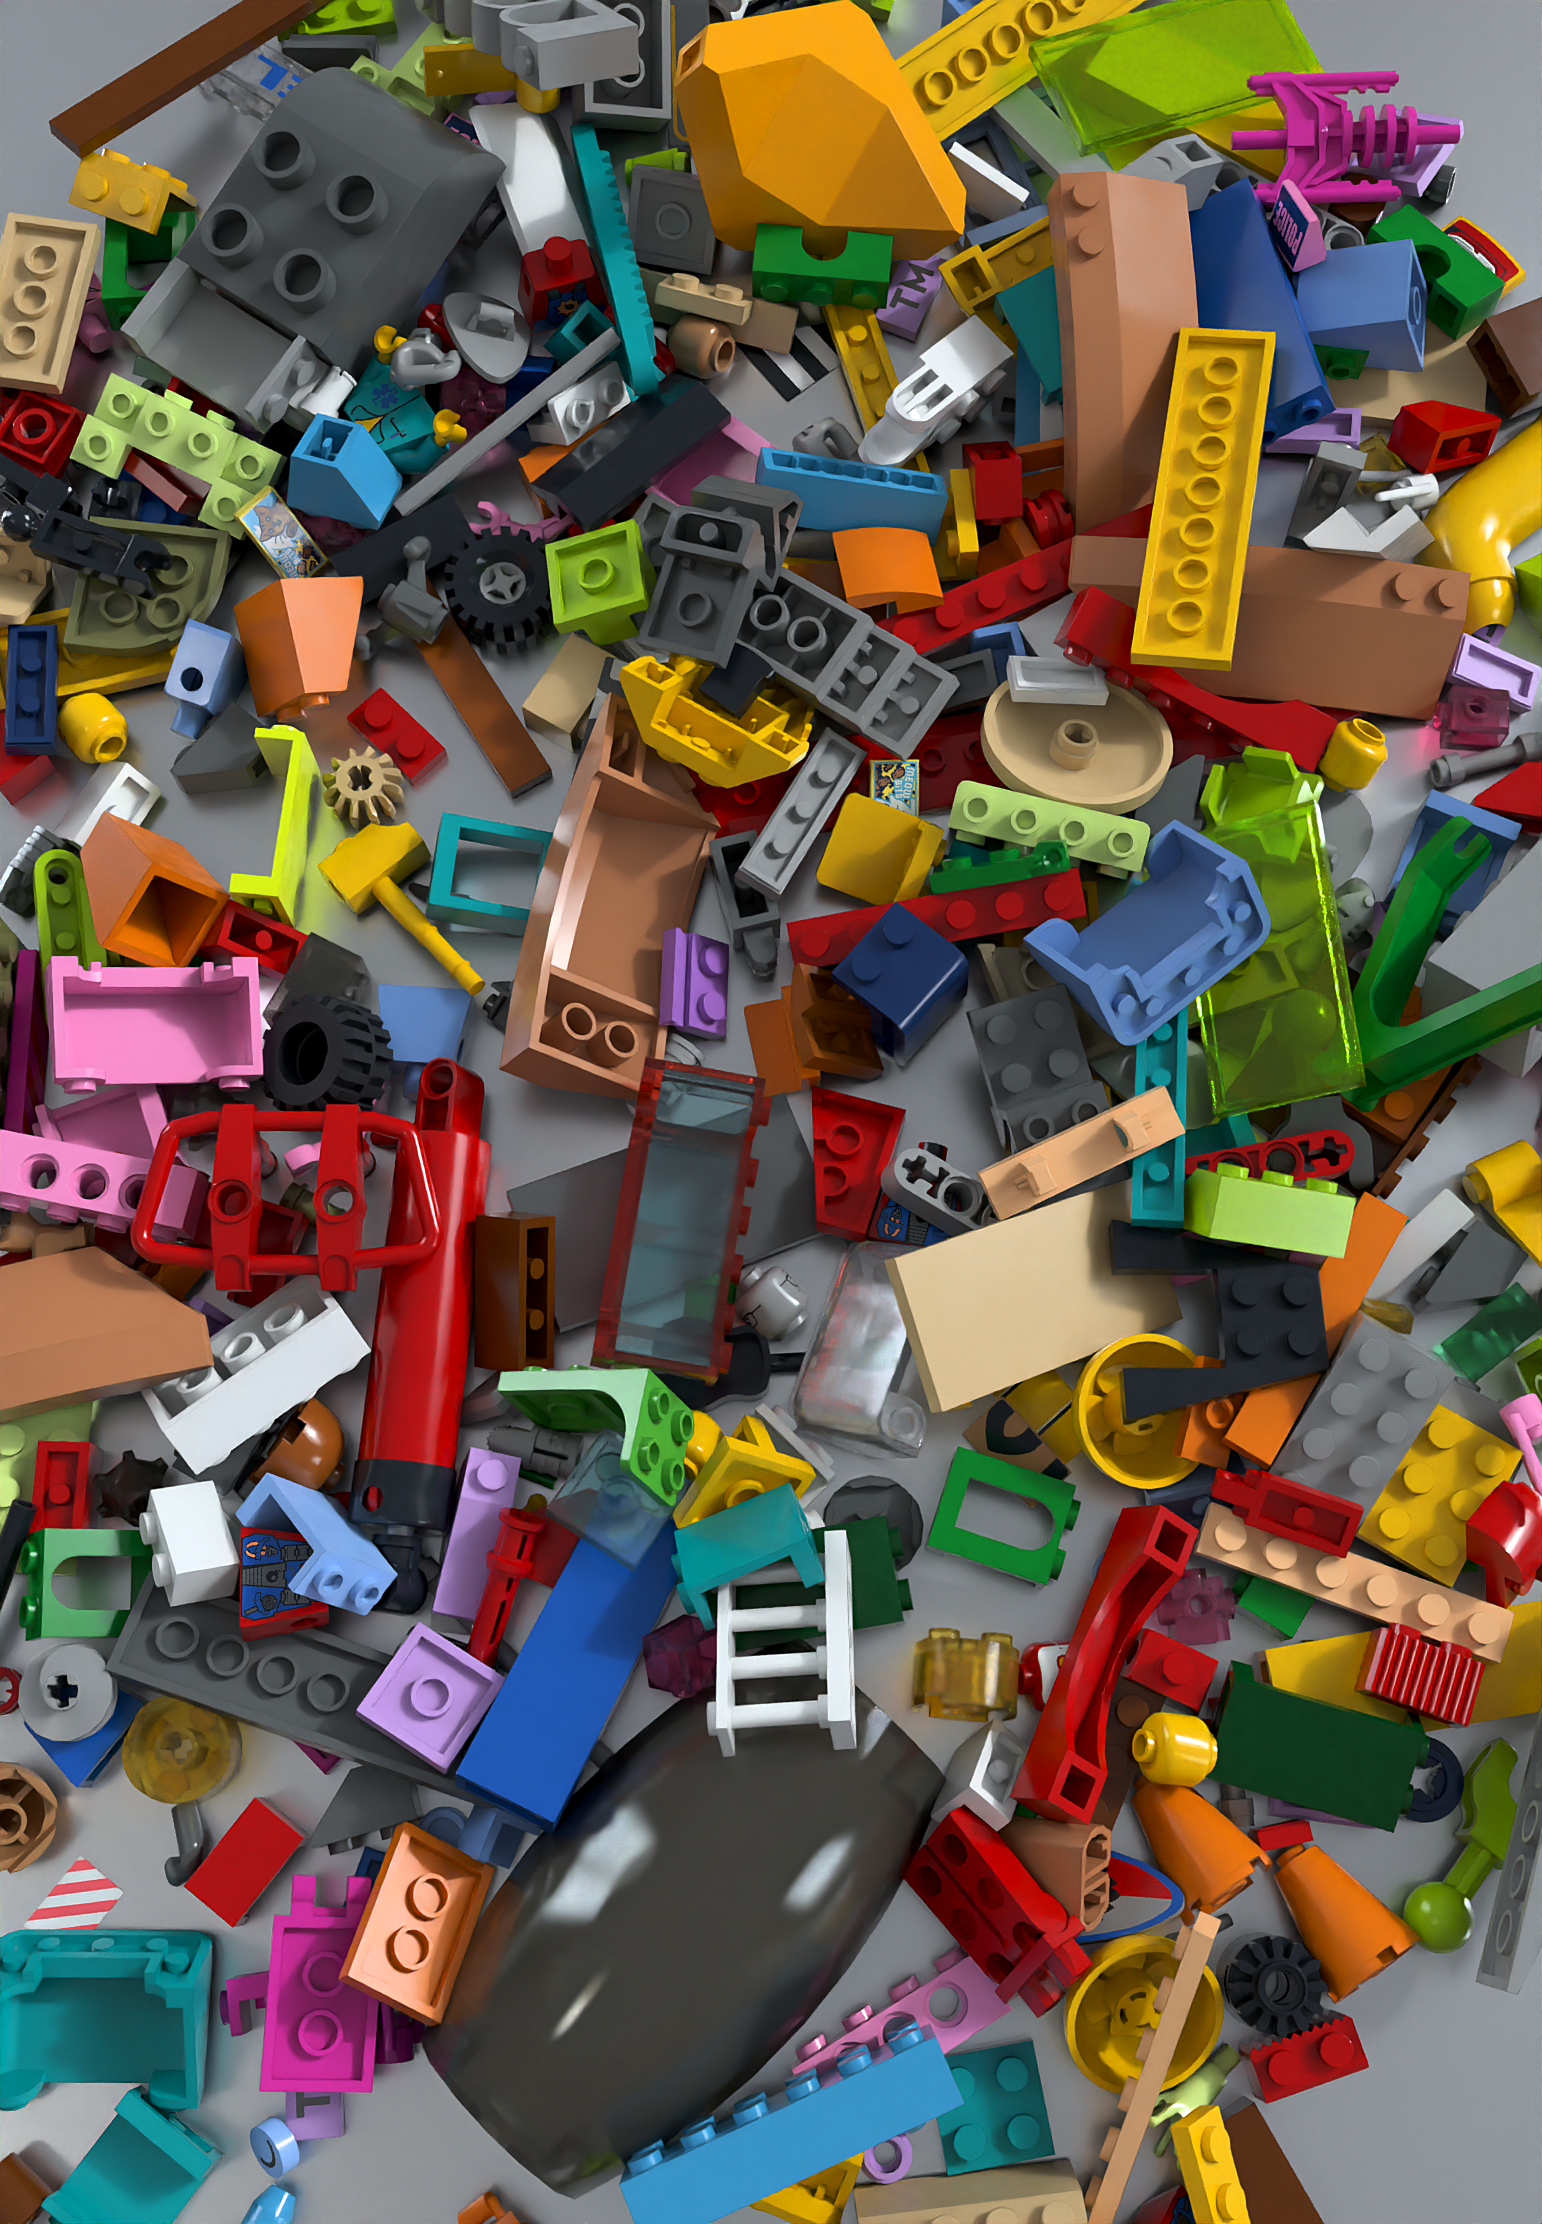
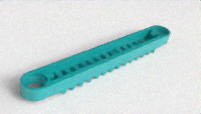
M592 122L571 125L570 136L575 163L618 336L621 339L620 344L633 395L636 397L657 393V380L653 357L656 356L653 320L650 317L646 293L643 291L642 278H640L636 255L633 252L632 239H630L626 216L623 213L622 201H620L616 177L610 162L609 151L599 150Z

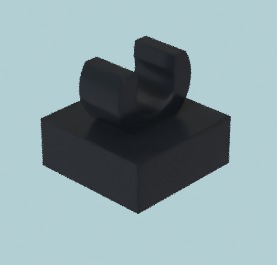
M97 477L87 516L88 520L90 516L140 521L146 497L144 485L139 482Z

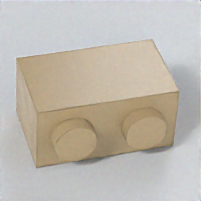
M571 633L521 706L525 726L574 753L585 735L605 658L620 659L580 636Z

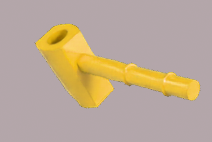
M408 822L397 826H380L370 823L354 837H346L336 845L334 852L319 863L317 867L326 883L347 907L358 916L379 900L395 919L418 939V943L424 945L446 968L452 979H456L470 995L478 994L484 988L485 981L470 967V962L464 960L438 933V928L432 926L423 912L397 886L399 882L432 857L424 840Z

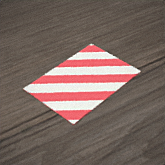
M80 1855L23 1926L27 1929L95 1930L124 1892Z

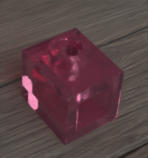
M1452 686L1443 702L1436 704L1433 715L1434 731H1440V749L1483 752L1500 747L1509 735V690Z
M683 1614L643 1636L642 1643L649 1688L671 1692L676 1698H690L703 1692V1687L717 1680V1620H715L716 1627L706 1631L699 1617Z

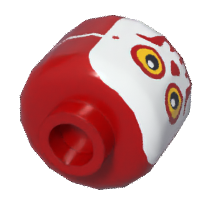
M1070 1640L1034 1642L1024 1649L1020 1663L1015 1664L1013 1669L1015 1689L1019 1695H1024L1026 1701L1034 1710L1043 1712Z

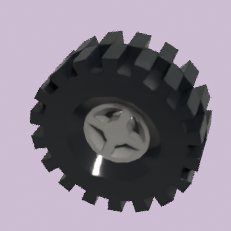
M500 526L501 534L492 535L491 528L489 527L481 530L482 539L478 541L474 539L472 534L463 540L465 545L464 552L456 547L450 554L453 565L446 563L444 570L446 581H443L444 591L451 615L464 635L468 632L472 644L479 647L481 642L485 640L488 651L498 653L499 644H506L508 653L518 652L516 643L524 641L527 649L537 645L535 635L539 633L545 639L551 633L550 621L554 623L545 550L546 543L539 537L532 543L530 532L521 528L518 536L512 535L511 526Z

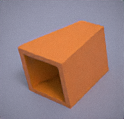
M362 576L279 579L233 607L258 718L276 716L278 723L299 721L306 717L305 711L328 707L330 705V698L346 691L364 589Z
M106 811L103 812L80 850L97 943L105 949L152 967H188L231 895L183 845Z

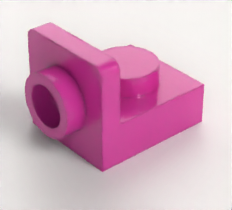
M269 1970L237 1975L226 1980L227 1990L220 1992L219 2007L223 2025L230 2024L232 2037L241 2036L252 2031L250 1999H255L256 2009L266 2008Z

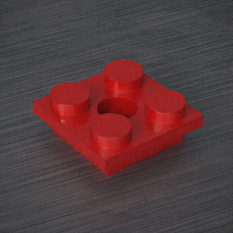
M22 390L0 423V453L40 478L48 472L55 478L60 479L72 460L69 457L87 413L41 392ZM46 427L44 433L39 437L28 438L34 429Z

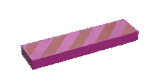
M36 949L20 950V953H18L3 1130L34 1136L32 1124L39 1122L35 1106L44 1104L49 1029L44 1013L39 951Z

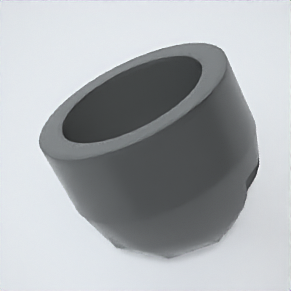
M1443 164L1424 190V196L1434 202L1447 204L1455 180L1456 167Z

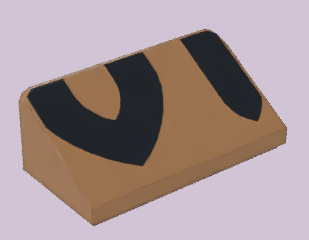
M1003 1396L962 1433L964 1438L978 1453L1062 1481L1072 1473ZM1016 1494L1030 1511L1040 1503L1034 1499Z

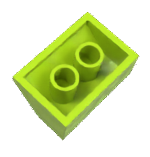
M1218 1163L1217 1172L1197 1168L1184 1184V1229L1209 1238L1344 1258L1356 1198L1337 1193L1338 1183L1307 1177L1306 1186L1293 1184L1294 1176L1263 1170L1262 1178L1258 1179L1248 1177L1249 1168Z

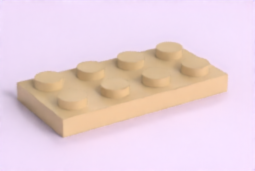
M8 212L0 242V386L62 394L102 238L98 224Z

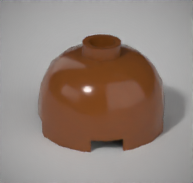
M314 1397L301 1404L276 1434L277 1438L267 1452L268 1458L265 1459L262 1456L259 1458L250 1472L248 1480L257 1486L268 1472L315 1491L322 1487L327 1492H330L347 1469V1466L340 1462L347 1442L346 1432L339 1418Z

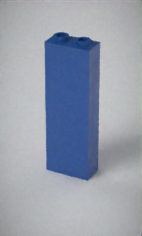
M1245 177L1206 198L1201 209L1189 211L1188 214L1199 327L1276 332L1275 352L1261 446L1265 447L1290 432L1317 422L1321 417L1335 411L1336 407L1263 205L1248 177Z
M604 1493L456 1772V1787L551 1835L553 1834L677 1588L676 1585L680 1582L671 1560V1555L678 1553L674 1531L680 1529L677 1528L674 1519L664 1518L661 1521L645 1513L642 1505L629 1497L617 1496V1498H614Z

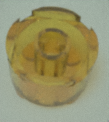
M930 1628L928 1638H924L914 1645L911 1710L919 1713L922 1707L926 1705L929 1706V1717L963 1722H988V1712L1002 1711V1721L1015 1719L1017 1717L1020 1652L1013 1647V1636L1005 1633L988 1632L981 1634V1640L960 1638V1631L952 1628Z
M165 1695L150 1701L139 1710L122 1745V1762L126 1775L132 1785L151 1799L166 1804L200 1803L214 1797L231 1782L241 1766L242 1736L236 1720ZM181 1738L182 1740H190L192 1744V1749L187 1752V1760L186 1758L175 1757L174 1750L182 1746Z

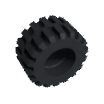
M317 993V995L303 994L300 996L299 1001L292 999L285 1004V1011L283 1013L277 1011L271 1019L273 1022L271 1029H266L262 1037L265 1040V1044L262 1049L263 1076L260 1080L266 1082L263 1091L267 1098L273 1099L272 1105L280 1111H326L327 1104H358L361 1111H372L374 1109L372 1102L374 1099L381 1100L385 1093L382 1086L385 1080L390 1081L392 1073L391 1070H388V1063L393 1060V1049L387 1048L391 1037L388 1030L382 1029L384 1022L378 1015L372 1014L368 1008Z

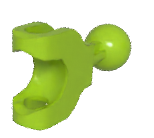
M1502 1737L1486 1743L1463 1772L1464 1788L1459 1801L1462 1810V1823L1454 1836L1464 1843L1466 1848L1443 1882H1428L1420 1885L1409 1895L1404 1906V1921L1421 1938L1416 1944L1432 1953H1451L1460 1949L1468 1942L1473 1933L1475 1923L1470 1901L1494 1867L1497 1870H1502L1518 1805L1511 1797L1508 1783L1512 1770L1518 1761V1754L1515 1748Z

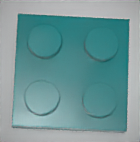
M1031 2038L944 2055L965 2103L936 2117L945 2169L948 2176L1055 2155L1034 2044Z

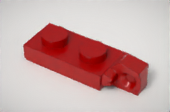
M1217 1468L1210 1487L1212 1497L1234 1504L1232 1514L1242 1518L1245 1525L1345 1559L1364 1512L1363 1506L1358 1503L1263 1470L1259 1472L1247 1468L1246 1474L1243 1477Z

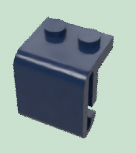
M895 902L831 974L833 982L870 1010L871 1030L875 1032L872 1040L875 1042V1045L895 1063L905 1066L966 997L968 992L969 962L957 947L898 902Z

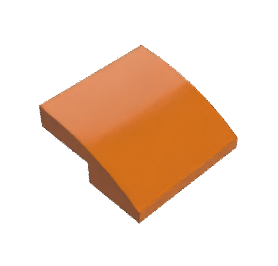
M892 527L859 528L832 533L846 601L849 605L856 609H862L895 601L897 613L903 614L944 604L927 533Z

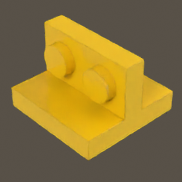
M744 1415L730 1437L723 1436L672 1513L677 1528L682 1529L788 1482L791 1483L798 1500H800L816 1477V1474L810 1462L776 1452L763 1421L749 1415Z

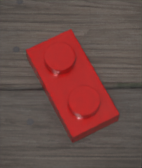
M381 687L346 717L349 726L380 755L387 753L392 758L393 768L399 769L402 776L412 786L418 783L447 756L445 747Z

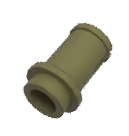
M292 1182L283 1194L279 1205L305 1213L309 1219L308 1225L317 1229L316 1211L313 1206L314 1193L309 1191L310 1185L303 1183L300 1186ZM329 1202L328 1211L330 1215L339 1216L346 1213L345 1209Z

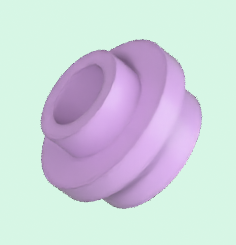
M903 2133L883 2142L891 2144L895 2149V2155L888 2163H880L875 2159L874 2150L877 2145L863 2151L864 2157L861 2169L869 2179L877 2183L889 2184L898 2181L907 2173L912 2161V2148L907 2136Z

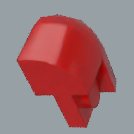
M1503 1480L1466 1522V1559L1485 1567L1486 1602L1507 1609L1518 1595L1524 1596L1529 1592L1535 1579L1542 1582V1497L1523 1481L1513 1484Z

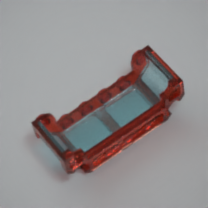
M645 1057L596 1323L590 1366L610 1369L611 1365H632L641 1369H649L654 1373L704 1381L703 1386L708 1387L714 1386L719 1373L728 1374L733 1343L724 1342V1333H731L736 1304L728 1303L727 1298L729 1285L739 1284L743 1265V1255L735 1254L737 1236L747 1235L751 1215V1206L743 1205L745 1187L754 1188L758 1172L759 1159L750 1157L752 1144L758 1125L768 1126L772 1097L764 1096L765 1078Z

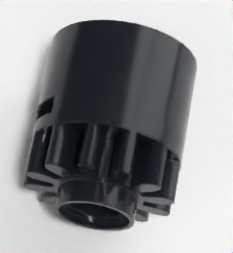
M1254 1932L1235 1939L1220 1956L1216 1968V1979L1221 1988L1224 2007L1240 2023L1259 2032L1285 2038L1287 2034L1297 2030L1307 2031L1309 2028L1308 2022L1315 2014L1320 2015L1324 2011L1320 2000L1322 1992L1328 1989V1985L1321 1981L1319 1972L1320 1961L1312 1958L1308 1951L1304 1949L1303 1944L1270 1933ZM1276 1972L1278 1987L1275 1993L1268 1997L1265 1989L1266 1981L1270 1974Z

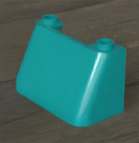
M26 1929L14 1931L0 1937V2110L15 2111L25 2107L39 2094L44 2083H149V2100L152 2104L167 2112H180L186 2109H198L204 2094L212 1972V1941L209 1935L194 1930Z

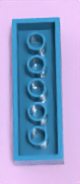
M916 2020L902 2024L886 2034L889 2040L886 2044L871 2051L868 2050L866 2044L855 2046L836 2056L838 2064L830 2070L819 2075L815 2067L803 2070L784 2081L786 2084L784 2091L767 2098L764 2091H759L736 2102L733 2105L735 2112L731 2116L715 2122L712 2114L707 2115L683 2127L684 2135L673 2143L664 2146L662 2139L659 2138L633 2150L630 2153L632 2159L627 2162L619 2186L634 2224H710L964 2105L965 2103L930 2023L919 2027Z

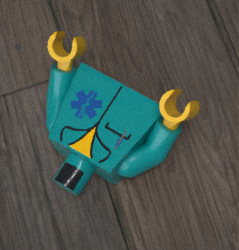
M385 325L380 327L374 336L375 347L380 353H374L357 386L343 407V411L347 421L362 424L400 474H424L444 454L450 451L449 441L454 444H460L465 441L467 432L464 427L455 424L459 421L460 415L447 409H443L435 414L418 388L403 391L396 383L391 382L389 376L391 358L396 348L407 339L398 336L391 346V341L397 331L395 328Z

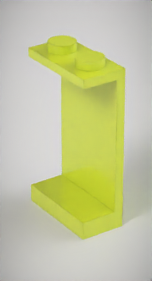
M274 725L271 729L256 728L254 735L271 774L287 777L271 877L232 873L229 893L234 901L295 929L320 770L304 732H300L296 728L287 725Z

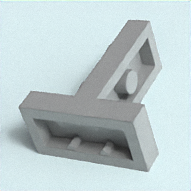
M1321 441L1315 458L1311 457L1284 541L1285 545L1314 551L1308 547L1303 538L1342 506L1346 508L1361 475L1368 453L1354 450L1351 446L1344 443Z

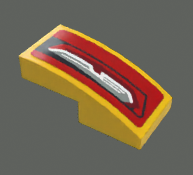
M1462 215L1441 229L1505 282L1500 299L1526 280V272L1511 254L1486 231Z

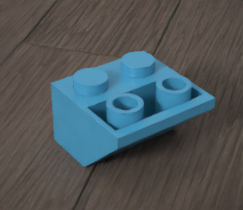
M317 413L291 455L286 506L300 509L311 516H326L345 521L356 528L379 530L402 487L403 477L362 424Z

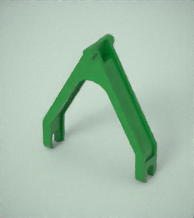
M1463 816L1453 817L1446 822L1406 866L1328 1053L1321 1054L1314 1061L1313 1071L1363 1113L1373 1110L1378 1104L1380 1097L1542 1023L1541 962L1408 1026H1400L1399 1020L1450 896L1483 863L1492 849V843L1479 832L1465 849L1457 853L1453 852V847L1458 837L1473 824Z

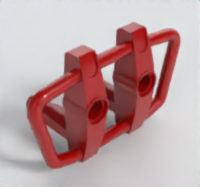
M223 1104L222 1111L202 1112L169 1122L160 1133L130 1228L132 1245L142 1258L154 1263L213 1270L216 1290L221 1292H252L255 1275H320L321 1290L325 1292H356L358 1272L360 1270L423 1262L437 1252L442 1243L444 1233L419 1130L413 1123L404 1119L378 1112L361 1111L358 1104H327L326 1111H259L255 1104ZM211 1131H218L212 1186L207 1198L208 1207L211 1211L212 1249L155 1241L152 1238L151 1231L180 1140ZM260 1131L322 1132L317 1187L313 1195V1206L316 1211L318 1255L257 1254L260 1219L264 1210L263 1198L261 1197V1176L263 1179H268L275 1173L278 1166L277 1157L269 1150V1144L260 1136ZM362 1132H374L401 1141L423 1231L419 1241L361 1249L363 1220L367 1211L366 1199L364 1197V1179L370 1177L376 1169V1158L370 1151L369 1144L363 1138ZM235 1192H246L248 1201L245 1209L238 1215H227L224 1206L228 1197ZM339 1192L351 1193L353 1201L348 1212L339 1216L330 1215L328 1204L332 1196Z

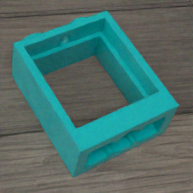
M443 812L436 839L425 910L426 918L524 936L530 914L529 909L450 895L458 839L540 854L535 886L536 891L553 833Z

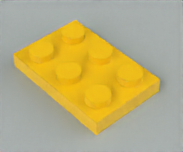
M1438 1403L1355 1536L1434 1583L1449 1589L1452 1588L1467 1560V1520L1503 1480L1509 1481L1523 1455L1522 1451Z

